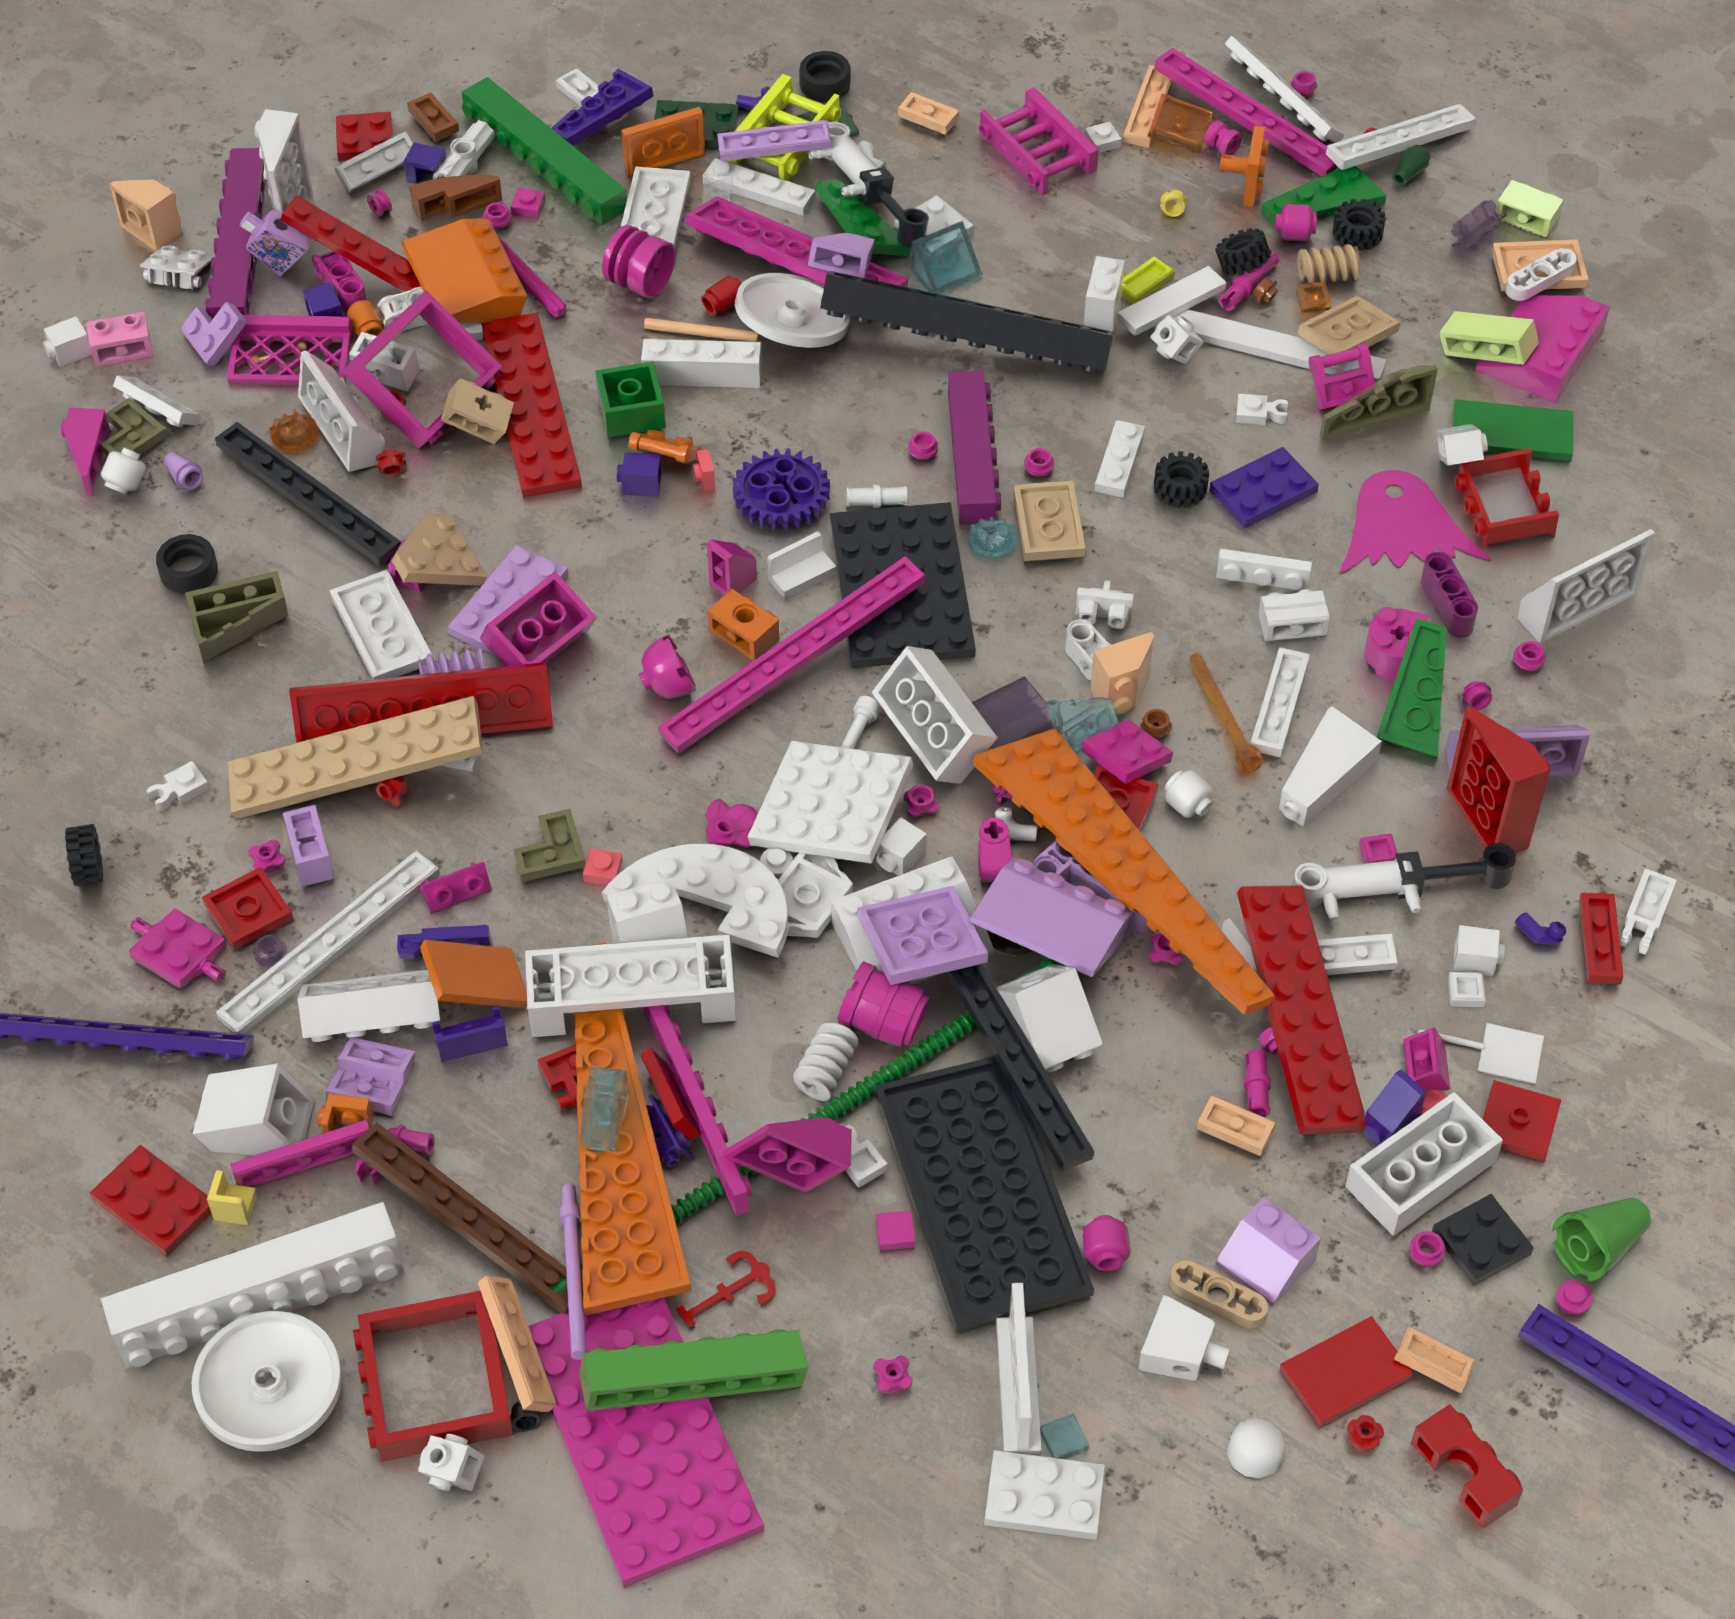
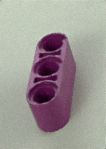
M1432 552L1425 558L1421 584L1444 626L1447 627V631L1455 637H1467L1472 634L1478 612L1477 602L1451 557L1444 552Z

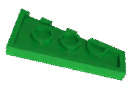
M839 180L818 181L815 191L845 232L875 239L872 254L910 255L912 248L902 246L897 241L898 232L869 206H866L857 195H842L841 189L847 187L843 182Z

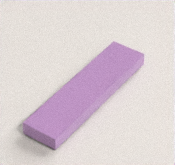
M828 120L717 134L721 161L831 148Z

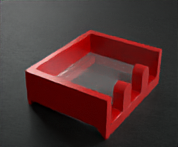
M1530 448L1486 456L1484 460L1460 463L1459 474L1455 475L1456 489L1458 492H1462L1464 496L1465 511L1468 515H1472L1475 535L1481 537L1485 548H1488L1489 544L1541 534H1550L1555 537L1559 513L1557 510L1549 512V493L1540 494L1539 492L1541 481L1539 471L1530 472L1529 467L1532 455Z

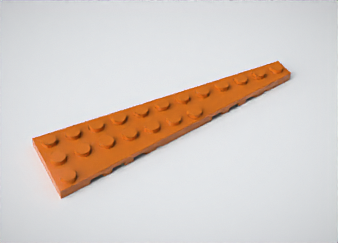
M1055 728L974 755L972 764L997 788H1005L1013 796L1012 801L1019 808L1024 806L1034 815L1033 821L1041 828H1048L1056 835V842L1066 851L1070 852L1075 860L1132 912L1137 910L1147 919L1146 925L1155 933L1160 931L1170 940L1169 946L1177 954H1185L1193 962V968L1203 978L1209 980L1211 985L1242 1014L1246 1015L1270 1006L1275 997L1272 991Z
M606 942L598 943V944H594V945H603V944H606ZM610 1009L575 1012L583 1309L585 1316L692 1290L623 1010Z

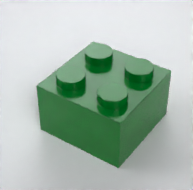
M654 361L595 370L597 394L607 437L666 428L664 401Z

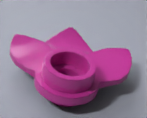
M714 800L708 806L705 814L709 822L706 828L709 844L730 847L733 844L744 848L754 847L749 844L748 835L758 815L756 809L746 804H737L730 808L723 800Z

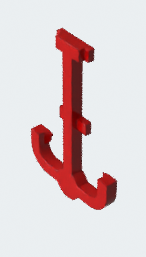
M737 1251L729 1255L727 1262L730 1266L740 1260H744L751 1266V1273L728 1287L723 1282L716 1286L719 1290L718 1293L686 1311L683 1305L676 1308L678 1315L687 1327L691 1328L696 1325L693 1320L695 1317L723 1300L730 1303L734 1300L733 1294L754 1281L763 1282L768 1289L766 1294L757 1295L760 1306H765L774 1299L776 1294L775 1284L769 1277V1266L766 1263L758 1262L748 1251Z

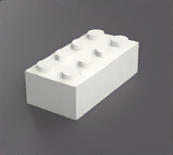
M907 646L871 692L936 781L961 784L975 767L972 764L974 755L987 751L998 738L932 650Z
M1453 1092L1350 1165L1345 1187L1394 1236L1497 1161L1503 1139Z

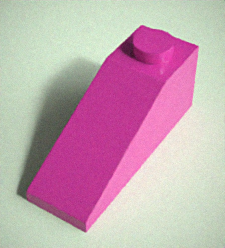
M69 408L66 420H63L61 423V435L67 440L69 451L86 495L93 496L104 456L100 444L108 439L110 426L105 409Z

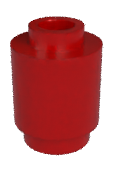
M728 275L706 289L705 294L701 297L705 309L715 316L718 313L723 314L735 306L737 291L742 282L738 278Z

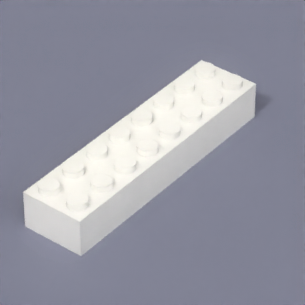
M384 1202L100 1299L111 1336L124 1368L127 1369L132 1366H144L155 1358L167 1354H178L186 1350L187 1347L201 1342H208L219 1330L241 1317L264 1311L291 1313L293 1310L308 1305H319L336 1295L356 1292L362 1286L377 1281H388L397 1274L404 1272L393 1227Z

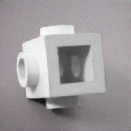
M1167 315L1157 325L1155 332L1150 337L1158 345L1156 350L1167 359L1172 358L1184 364L1188 363L1204 342L1193 331L1195 326L1183 316L1178 319Z
M447 1433L445 1439L431 1435L427 1446L421 1453L418 1472L429 1477L430 1481L428 1484L435 1488L450 1491L451 1486L472 1491L485 1455L467 1446L468 1440Z

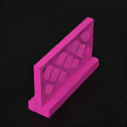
M243 315L247 323L232 342L227 376L229 384L299 385V375H296L293 370L300 366L301 351L296 346L301 342H312L315 346L309 349L308 352L315 355L321 351L327 357L324 362L328 365L334 363L339 368V377H342L346 383V376L342 371L348 365L350 343L353 342L354 334L349 317ZM240 341H254L256 345L247 352H244L240 348ZM272 342H283L285 344L275 353L267 347ZM330 343H342V348L334 354H331L325 347ZM263 350L270 357L257 365L251 357ZM292 350L298 358L287 366L280 358ZM245 362L254 368L247 374H236V369ZM275 362L282 368L275 375H268L264 371Z

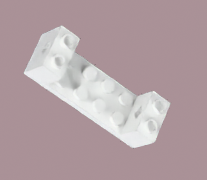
M729 934L525 951L527 1009L532 1037L566 1035L565 1013L701 1002L702 1023L736 1021Z

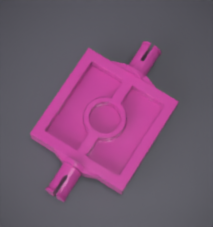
M176 908L155 925H150L140 917H136V921H132L130 928L143 935V937L129 949L131 959L176 987L182 989L192 979L202 974L208 975L218 983L221 982V979L225 978L226 970L213 963L215 958L226 948V940L222 936Z

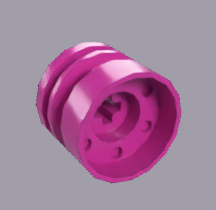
M626 224L617 230L607 245L602 262L603 276L607 281L617 283L621 287H629L632 292L652 299L661 293L671 278L676 261V249L671 242L657 236H649L646 231Z

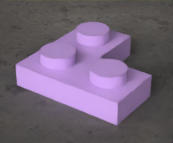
M225 302L213 320L204 309L196 307L180 329L204 362L215 367L247 321L234 304Z

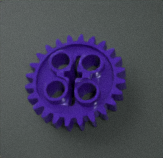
M775 449L774 455L771 456L766 451H763V458L760 459L753 455L752 464L743 462V470L737 469L736 478H733V500H735L736 509H741L742 517L749 515L751 524L760 520V528H764L769 523L772 524L773 531L777 529L778 525H783L785 531H788L789 524H794L795 527L800 528V521L803 520L810 524L811 515L820 517V509H826L827 501L830 500V479H827V470H821V463L813 464V456L803 459L802 451H799L795 456L791 455L790 449H787L785 454H780L779 450Z

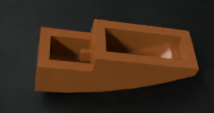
M493 175L443 177L409 186L412 208L421 221L445 212L452 219L502 200L500 178Z

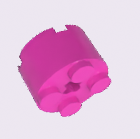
M1384 607L1378 611V614L1370 622L1364 650L1365 662L1375 669L1374 673L1384 679L1395 681L1415 619L1428 621L1426 615L1420 612L1392 609L1390 607Z

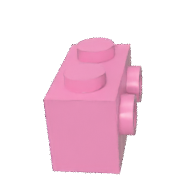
M144 312L86 322L95 367L154 356Z

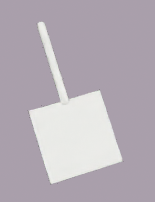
M1486 1023L1483 1043L1439 1033L1445 1042L1481 1050L1477 1072L1527 1084H1536L1544 1040L1543 1035Z

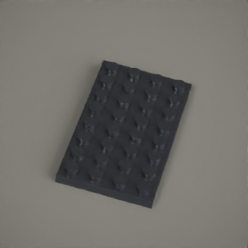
M994 1056L875 1085V1095L955 1331L995 1322L996 1318H1008L1010 1314L1012 1283H1023L1025 1313L1093 1296V1284L1033 1122Z

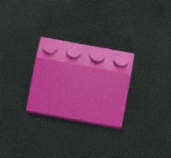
M1534 295L1527 300H1523L1511 317L1533 319L1539 344L1524 365L1480 360L1476 366V371L1556 403L1604 332L1610 306L1585 296Z

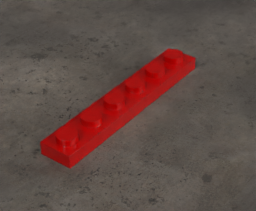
M296 195L282 213L280 220L399 290L406 292L413 288L421 287L409 260Z

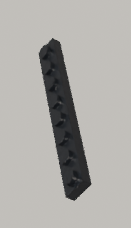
M234 423L215 437L217 447L378 566L383 565L395 555L401 545L399 539L240 423Z
M979 964L945 972L1060 1169L1063 1171L1092 1160L1095 1151L983 965Z

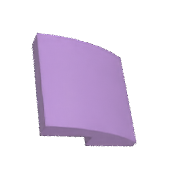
M350 1037L338 1058V1070L326 1089V1101L329 1093L370 1098L373 1112L392 1116L408 1080L415 1059V1051Z

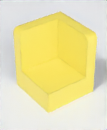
M216 1170L207 1197L214 1221L248 1225L257 1198V1191L254 1187L228 1184L224 1171Z

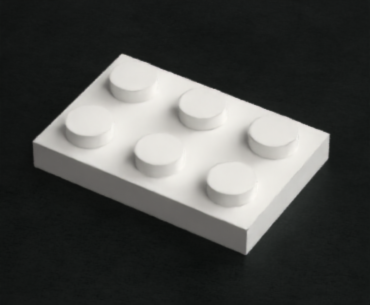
M993 1450L984 1525L1096 1540L1105 1465Z

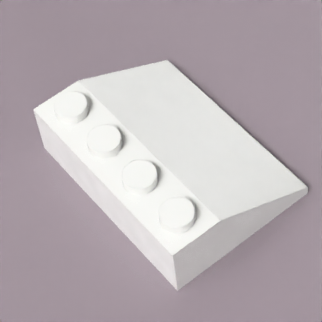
M265 109L261 120L256 122L255 136L260 141L259 156L264 161L263 175L264 180L268 181V200L272 201L273 210L281 213L284 212L296 195L312 204L314 195L299 114Z
M1650 529L1552 578L1533 592L1526 594L1520 602L1517 620L1539 643H1542L1636 595L1655 532Z
M952 856L831 901V924L856 971L863 961L876 966L877 970L883 971L857 917L858 907L953 886L969 918H971L977 906L967 881ZM973 924L988 952V956L994 954V948L986 929ZM936 975L919 978L908 982L915 984L928 978L934 977Z

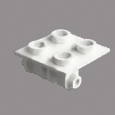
M162 246L142 262L140 267L145 268L143 272L144 280H148L151 284L170 286L172 283L173 287H179L180 285V288L194 290L195 288H200L202 284V278L197 276V273L207 266L215 256L207 255L202 250L181 251L175 246Z

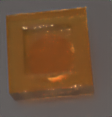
M1325 282L1297 284L1296 295L1302 313L1325 311L1331 308V298Z

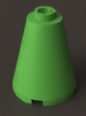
M1627 1198L1565 1213L1557 1218L1552 1227V1232L1556 1230L1557 1240L1553 1242L1554 1249L1563 1265L1575 1276L1582 1274L1589 1277L1586 1281L1600 1279L1611 1270L1650 1227V1211L1638 1199Z

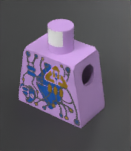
M271 210L262 220L254 214L247 212L240 222V227L251 233L246 245L247 250L281 277L308 250L312 238L281 221L282 213L277 210Z

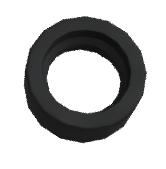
M833 51L814 52L806 56L800 63L799 85L802 92L808 97L829 101L834 94L841 97L850 89L851 66L848 60L841 54ZM823 71L839 75L829 80H819L812 77L813 74Z
M193 534L175 536L162 544L156 553V565L163 584L172 591L186 593L203 589L214 580L217 574V560L214 549L210 542L202 536ZM195 555L204 559L201 565L190 571L179 572L169 568L175 560L183 556Z

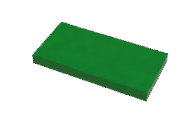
M1454 399L1452 427L1472 424L1480 429L1481 433H1485L1488 451L1483 453L1502 454L1530 448L1532 451L1531 458L1570 462L1572 460L1574 411Z

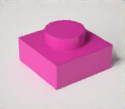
M517 188L510 206L511 215L539 219L546 200L545 192Z

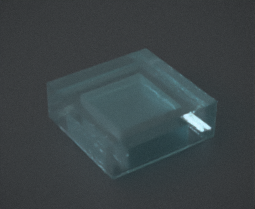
M1074 1413L1040 1426V1434L1052 1458L1067 1459L1089 1450V1442Z

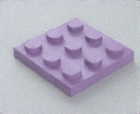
M953 886L857 908V917L890 985L987 963L988 952L973 923L969 922L970 918Z

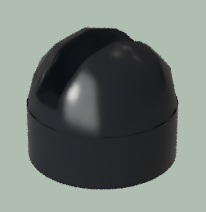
M520 1400L512 1406L510 1419L514 1430L527 1432L536 1429L540 1425L541 1417L539 1411L523 1410Z

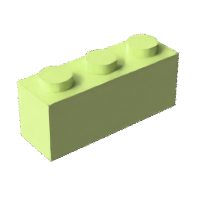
M1454 311L1439 332L1445 356L1524 365L1539 344L1533 319Z

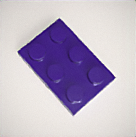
M1281 447L1210 482L1209 491L1244 528H1247L1317 493L1319 484L1284 447Z

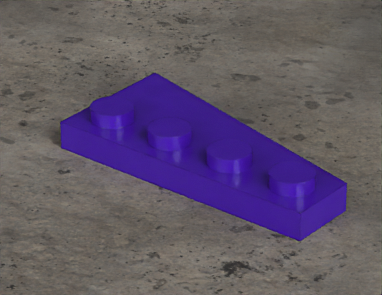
M618 68L613 73V79L610 82H602L598 86L599 92L593 97L587 96L581 101V108L571 110L551 129L572 146H575L581 140L600 131L604 126L620 119L627 112L641 106L645 101L654 97L652 87Z

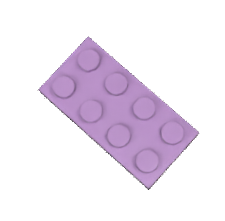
M516 545L447 627L448 634L476 648L481 647L483 651L495 656L479 639L486 625L553 572H556L565 581L568 577V568Z

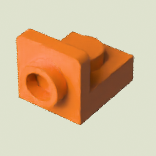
M329 1093L326 1105L321 1106L318 1112L317 1123L319 1127H322L323 1134L335 1130L337 1123L348 1126L367 1120L368 1126L371 1127L374 1113L370 1098Z

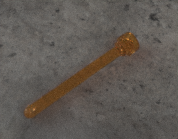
M1192 654L1190 662L1237 749L1235 761L1240 771L1243 773L1256 771L1264 762L1259 749L1252 744H1248L1201 654Z

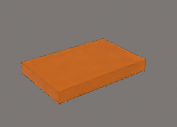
M700 107L621 130L624 167L628 178L633 177L635 166L663 168L705 155L704 119Z
M425 940L420 946L437 1001L526 1008L527 991L511 948Z

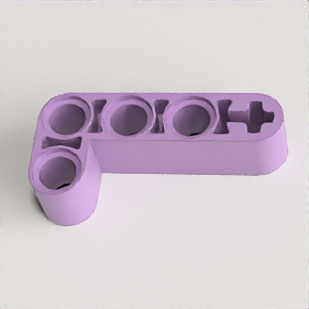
M1056 841L1033 861L1034 868L1045 873L1053 872L1059 874L1065 879V882L1074 886L1088 887L1095 892V895L1103 899H1113L1121 902L1075 860L1070 852L1066 851ZM1135 910L1128 927L1141 934L1152 931L1146 925L1147 919Z

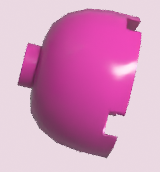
M669 634L654 641L644 651L641 661L643 672L639 673V677L646 690L653 688L657 695L662 698L678 699L695 692L696 685L684 659L681 658L677 651L675 652L678 648Z

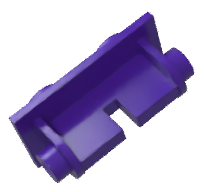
M650 1094L648 1097L653 1105H646L654 1138L660 1133L662 1135L655 1140L661 1163L666 1164L668 1167H674L680 1162L679 1158L682 1155H686L691 1160L695 1159L689 1148L692 1141L688 1140L672 1125L663 1103Z

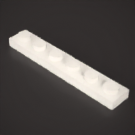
M1231 35L1225 45L1233 51L1230 54L1233 59L1241 65L1245 62L1249 66L1246 70L1257 80L1262 78L1265 81L1263 84L1264 88L1273 95L1278 93L1282 97L1279 101L1289 110L1295 109L1298 112L1296 117L1307 126L1310 124L1314 126L1313 133L1324 142L1327 139L1335 143L1340 142L1344 134L1246 43Z
M1457 104L1327 146L1326 155L1341 170L1406 150L1414 145H1422L1472 129L1475 126L1476 118L1461 104Z

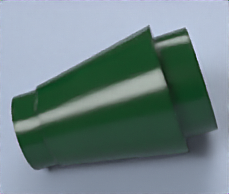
M1420 145L1407 148L1395 172L1392 174L1394 181L1399 185H1405L1425 170L1430 161L1429 152Z

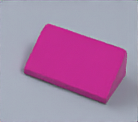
M1434 1027L1404 1038L1407 1075L1423 1090H1450L1446 1047L1436 1028Z

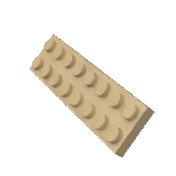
M474 696L227 761L231 814L236 820L484 754L477 702Z

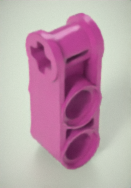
M334 251L321 256L317 254L312 255V262L317 275L325 284L331 282L341 308L346 314L353 303L367 300L363 280H361L348 259Z

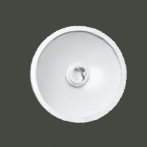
M767 273L750 277L739 286L735 299V310L739 318L749 328L770 340L790 346L811 348L834 344L845 336L850 322V315L844 314L843 318L833 317L826 314L827 310L820 309L824 286L817 284L813 280L796 275Z
M283 1311L257 1312L229 1323L207 1342L194 1366L191 1383L192 1396L203 1424L222 1442L247 1451L278 1450L302 1441L327 1420L337 1403L341 1390L342 1371L340 1360L329 1336L311 1320Z

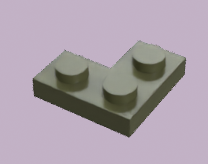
M128 398L106 412L108 422L118 429L119 432L100 445L102 452L107 457L112 451L121 452L123 447L141 455L168 437L166 428Z
M570 809L538 816L544 842L514 849V856L522 882L585 868L586 864Z

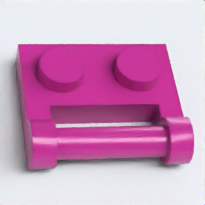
M1366 343L1355 345L1354 349L1323 357L1320 355L1309 357V368L1313 374L1318 408L1320 409L1341 405L1375 383L1370 351ZM1354 360L1359 362V368L1329 376L1325 375L1324 368Z

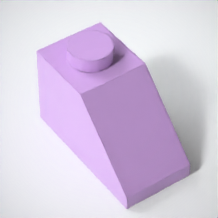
M851 233L813 238L808 266L864 278L870 265L875 239Z

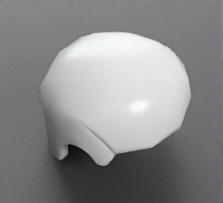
M1256 1417L1248 1418L1241 1421L1234 1428L1227 1447V1456L1235 1470L1246 1477L1260 1479L1273 1475L1278 1470L1284 1457L1286 1442L1281 1429L1269 1420Z

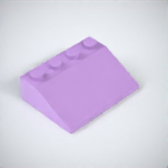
M1012 858L1001 869L971 915L969 922L1093 977L1121 946L1133 912L1126 909L1125 905L1117 900H1106L1095 895V892L1088 887L1074 886L1065 882V879L1059 874L1053 872L1045 873L1034 868V865L1027 860Z

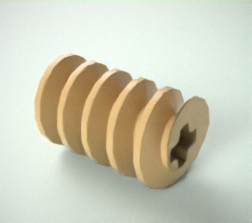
M1348 244L1344 245L1343 249L1340 246H1333L1331 250L1329 247H1322L1320 251L1317 248H1311L1309 253L1306 249L1300 250L1297 257L1299 279L1303 281L1304 277H1307L1309 285H1313L1315 276H1318L1320 283L1323 284L1325 283L1326 275H1329L1331 282H1336L1337 274H1340L1342 280L1347 281L1348 273L1351 272L1353 279L1358 280L1360 257L1357 247L1354 246L1353 248Z

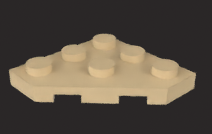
M426 513L398 549L392 560L403 582L482 586L487 578L452 515Z

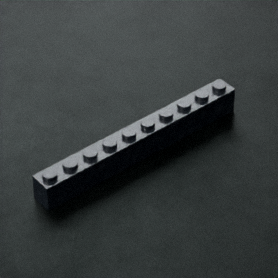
M829 271L826 274L820 309L827 310L826 314L829 316L843 318L844 314L855 316V321L872 324V320L884 322L883 327L900 330L901 326L912 328L911 333L928 336L929 332L940 335L941 340L957 342V338L969 341L968 345L972 347L985 348L986 345L997 347L996 351L1004 354H1014V351L1026 353V358L1042 361L1043 357L1054 359V364L1070 367L1071 363L1083 365L1082 370L1092 373H1099L1100 369L1106 370L1114 332L834 271Z

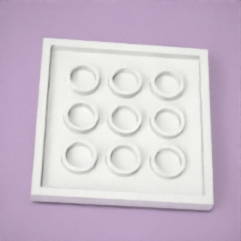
M791 741L749 832V844L751 846L771 849L778 848L784 851L872 864L913 768L912 758Z

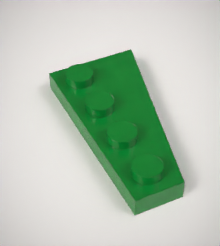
M1353 166L1344 170H1335L1262 204V212L1275 225L1276 214H1281L1282 208L1286 204H1307L1311 207L1312 211H1316L1317 215L1329 217L1335 215L1337 207L1339 205L1342 206L1343 202L1347 201L1350 204L1351 199H1356L1357 203H1360L1361 199H1366V204L1372 201L1375 202L1376 206L1385 204L1386 194L1357 166Z
M1416 618L1376 737L1382 742L1438 759L1447 627Z

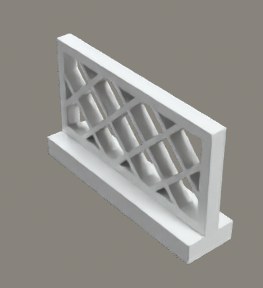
M1012 1283L1009 1317L996 1318L1003 1451L1041 1456L1033 1317H1025L1023 1283Z

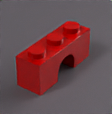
M1449 1404L1415 1427L1411 1444L1434 1471L1447 1463H1459L1470 1470L1473 1478L1464 1484L1459 1501L1483 1529L1518 1505L1523 1492L1519 1478L1512 1470H1506L1497 1459L1492 1446L1488 1442L1482 1441L1472 1430L1470 1421L1463 1413H1458Z

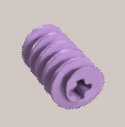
M477 648L476 657L472 656L469 649H465L463 659H460L456 650L452 651L450 660H447L445 654L440 652L438 662L434 661L431 654H427L424 664H422L419 658L420 675L484 668L482 648Z

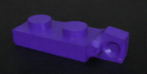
M487 925L422 928L419 934H402L397 937L399 959L416 960L419 956L423 957L420 946L425 940L493 947L490 929Z

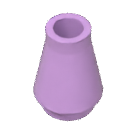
M175 452L165 456L163 464L169 470L178 487L193 490L202 483L203 472L199 464Z

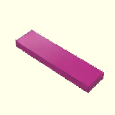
M367 1120L230 1163L236 1185L255 1187L354 1155L352 1144L369 1129Z

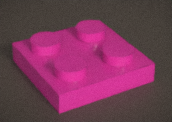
M1129 719L1083 740L1081 748L1082 752L1125 784L1170 763L1173 755L1170 749Z

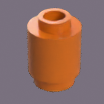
M367 300L357 301L348 309L347 317L350 318L357 337H359L361 332L378 336L383 331V322L372 302Z

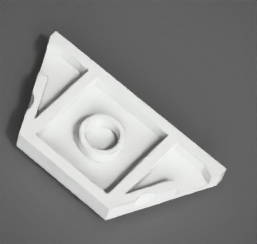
M798 853L778 879L788 907L789 928L787 936L818 938L831 921V901L853 892V883L844 872L838 869V863L834 858Z

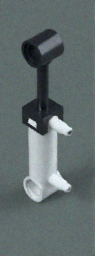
M829 122L831 148L810 150L808 152L809 158H825L834 161L854 183L841 189L843 196L857 195L866 206L883 203L899 221L897 241L907 248L922 247L925 244L929 220L928 214L915 208L904 210L891 196L894 181L891 173L885 167L877 168L849 137L850 129L848 126L839 122Z
M1495 843L1485 848L1483 856L1479 858L1478 862L1422 867L1418 851L1396 853L1394 861L1326 868L1315 863H1304L1297 867L1292 885L1303 886L1308 908L1317 907L1323 901L1330 921H1337L1339 919V908L1336 899L1397 893L1398 899H1406L1411 912L1417 913L1421 910L1420 897L1425 880L1478 875L1481 883L1492 889L1504 888L1511 880L1516 862V854L1509 846Z

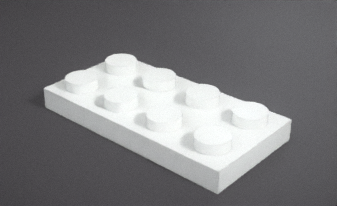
M635 166L621 227L626 224L635 226L639 230L646 231L649 236H657L671 242L675 247L691 181L690 171Z
M388 570L329 590L331 599L372 680L398 677L420 669L419 658L422 664H424L427 654L432 655Z

